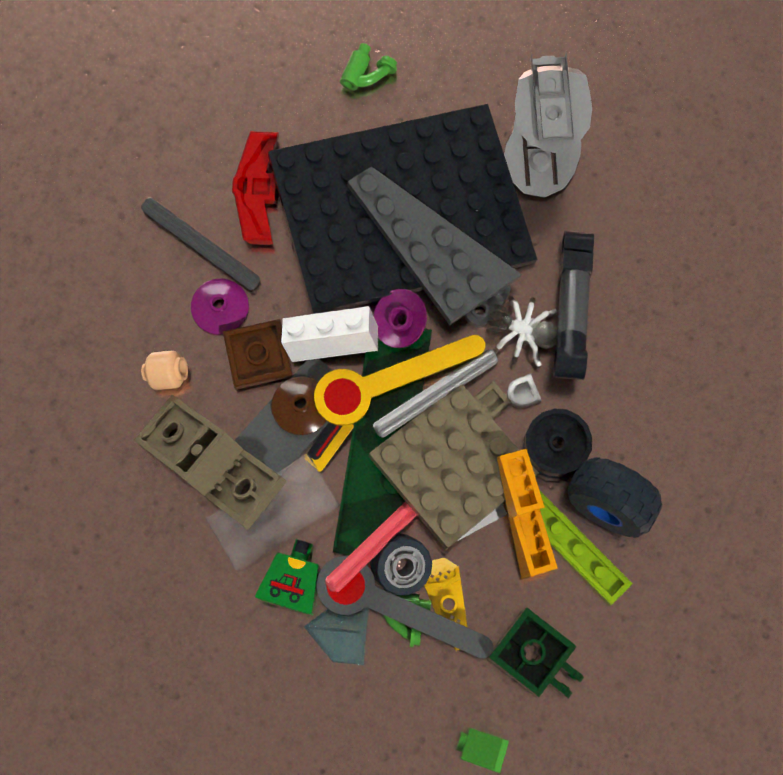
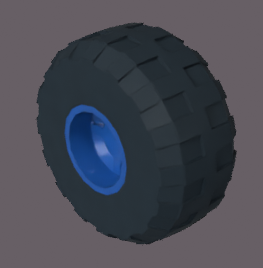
M594 457L582 462L568 486L569 501L576 510L599 526L627 537L635 538L649 532L662 508L661 494H659V490L647 478H644L638 472L623 464L606 458Z

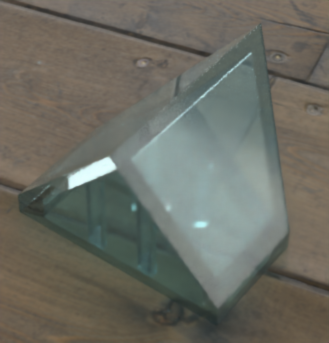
M365 607L360 612L351 615L337 614L327 609L304 626L333 662L364 665L369 608Z

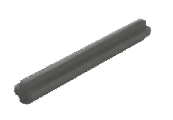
M149 197L142 204L141 209L145 214L246 288L254 290L259 284L260 278L257 274L156 200Z

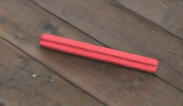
M406 501L326 577L325 583L331 591L339 592L417 516Z

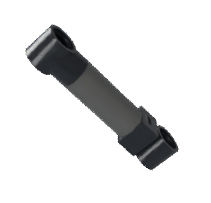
M564 231L561 249L562 260L559 282L561 283L553 377L576 380L585 379L588 358L586 343L590 278L593 271L594 255L593 233Z

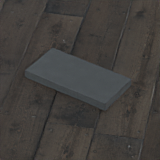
M320 359L307 360L291 378L303 376L313 378L319 382L325 374L333 370ZM271 399L234 441L249 454L283 477L321 435L329 422L327 421L319 430L312 434L294 435L288 433L275 421L272 414ZM298 399L295 402L297 408H303L306 405L304 399Z

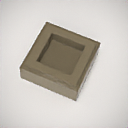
M494 381L474 396L493 420L512 405L511 400Z

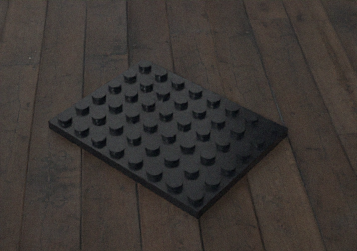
M488 104L268 151V158L312 314L338 311L379 301L381 298L391 295L390 291L396 289H407L413 292L423 290L347 187L349 180L371 166L512 268L535 264L538 260Z

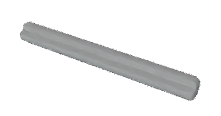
M489 349L485 350L480 356L471 359L374 422L373 428L379 437L387 436L460 385H465L497 364L498 358L495 352Z

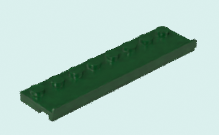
M424 329L416 342L404 348L390 347L378 338V351L365 353L362 377L429 352L432 330ZM425 377L371 398L367 413L363 418L354 423L333 546L334 554L349 556L405 502L368 455L407 424L405 423L385 437H379L373 428L374 422L421 393Z

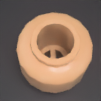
M176 351L153 352L146 358L145 364L142 365L141 373L143 379L154 390L179 388L183 381L187 379L188 365L185 358L181 357Z

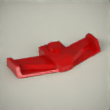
M250 131L236 175L233 177L232 194L235 196L242 237L244 241L250 244H273L265 204H276L277 186L273 173H267L270 164L268 151L275 149L279 132Z

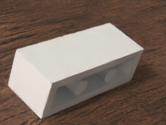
M369 306L283 318L281 343L292 362L378 351V325Z

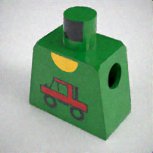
M296 539L291 556L277 552L256 592L255 598L313 616L317 595L316 584L320 572L318 564L308 561L313 544Z

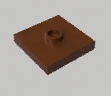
M280 319L223 331L235 390L293 376L289 356L281 343L282 324Z

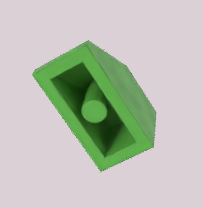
M468 727L467 733L461 732L456 750L461 752V760L500 773L509 741Z

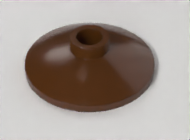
M303 376L294 377L283 382L275 391L271 404L272 414L277 424L286 432L294 435H308L319 430L327 422L321 417L315 406L314 392L318 383L317 380ZM298 399H304L306 405L303 408H297L295 402Z

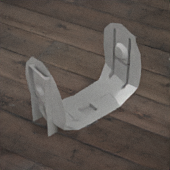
M567 52L565 57L557 58L555 56H542L541 58L532 59L531 54V69L524 72L518 80L514 128L506 144L504 156L513 183L524 194L547 197L564 189L575 174L581 154V139L590 128L592 103L587 77L579 69L568 67ZM522 136L527 140V147L540 148L527 150L530 186H526ZM551 152L555 154L556 185L553 183Z

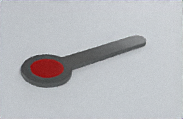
M339 556L328 561L319 572L316 584L319 599L327 609L334 613L351 615L367 607L475 657L487 658L493 652V642L489 637L376 587L375 578L368 565L355 575L339 592L331 591L326 585L325 579L348 556Z

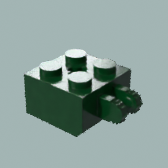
M527 607L522 610L495 646L493 652L487 657L489 661L535 697H540L547 686L551 685L569 699L572 694L570 688L554 678L560 669L566 672L574 681L581 682L584 678L581 673L566 662L577 646ZM526 645L528 647L532 645L537 647L535 653L538 655V658L536 660L530 658V660L526 659V651L524 650Z

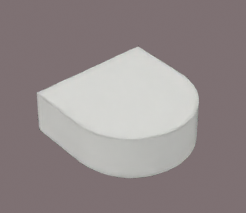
M531 374L513 380L508 387L507 397L516 408H528L542 401Z

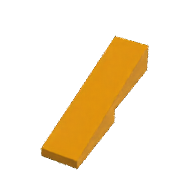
M527 449L498 456L497 461L521 579L558 569L540 509L545 507Z

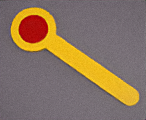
M471 335L365 377L349 369L330 371L316 385L314 392L316 409L321 417L331 424L339 426L354 424L367 413L371 398L478 357L485 350V341L478 335Z

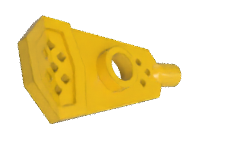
M446 558L432 560L431 574L434 577H429L424 587L435 613L454 622L459 619L460 622L458 624L467 627L459 566ZM450 598L454 601L455 606L452 610H446L443 607L445 599Z

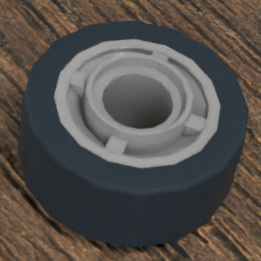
M397 534L371 560L370 567L375 580L385 590L395 595H410L419 591L427 583L432 571V559L429 551L420 541L407 534ZM406 558L404 568L397 571V563L401 559Z

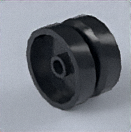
M554 408L542 412L532 420L522 441V450L527 449L531 464L539 472L538 477L546 481L559 482L571 478L582 462L587 461L592 451V435L589 426L578 414L567 409ZM552 442H557V446L561 445L562 448L554 447Z

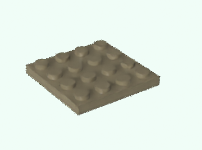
M462 384L403 426L371 451L368 457L442 546L448 549L506 501L497 457L520 450ZM532 465L536 477L539 472Z

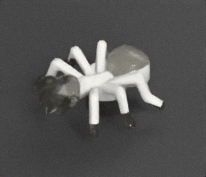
M509 296L508 300L514 308L516 319L512 320L505 306L495 304L494 308L502 310L503 313L500 311L490 313L489 317L496 321H487L488 325L494 328H487L486 331L498 334L509 329L513 332L503 337L492 350L496 354L509 340L516 336L518 341L511 364L515 365L517 363L522 345L526 347L531 346L536 367L540 368L542 364L537 345L548 349L556 345L557 327L551 322L540 321L557 314L558 311L557 309L544 311L535 319L531 318L536 301L532 297L530 298L525 318L522 321L518 302L514 300L513 296Z

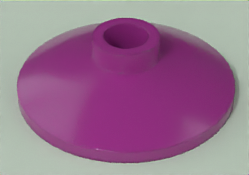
M223 278L213 279L202 284L194 293L191 301V313L194 321L202 330L213 335H223V331L241 327L249 312V301L243 288L234 281ZM216 300L224 301L223 306L220 308L213 306Z
M396 289L390 291L391 295L380 299L373 316L378 325V338L390 347L404 348L416 342L422 335L426 326L427 311L424 302L416 293L407 289ZM406 315L407 319L405 324L403 325L402 319Z

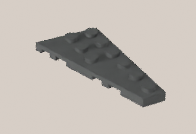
M372 166L348 181L347 187L449 325L521 277L522 274Z

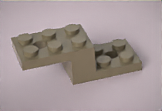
M171 395L134 439L142 448L174 471L192 488L247 530H249L287 483L282 476L245 451L226 432L174 395ZM178 428L176 434L169 438L170 433ZM251 484L248 492L241 495L243 487Z

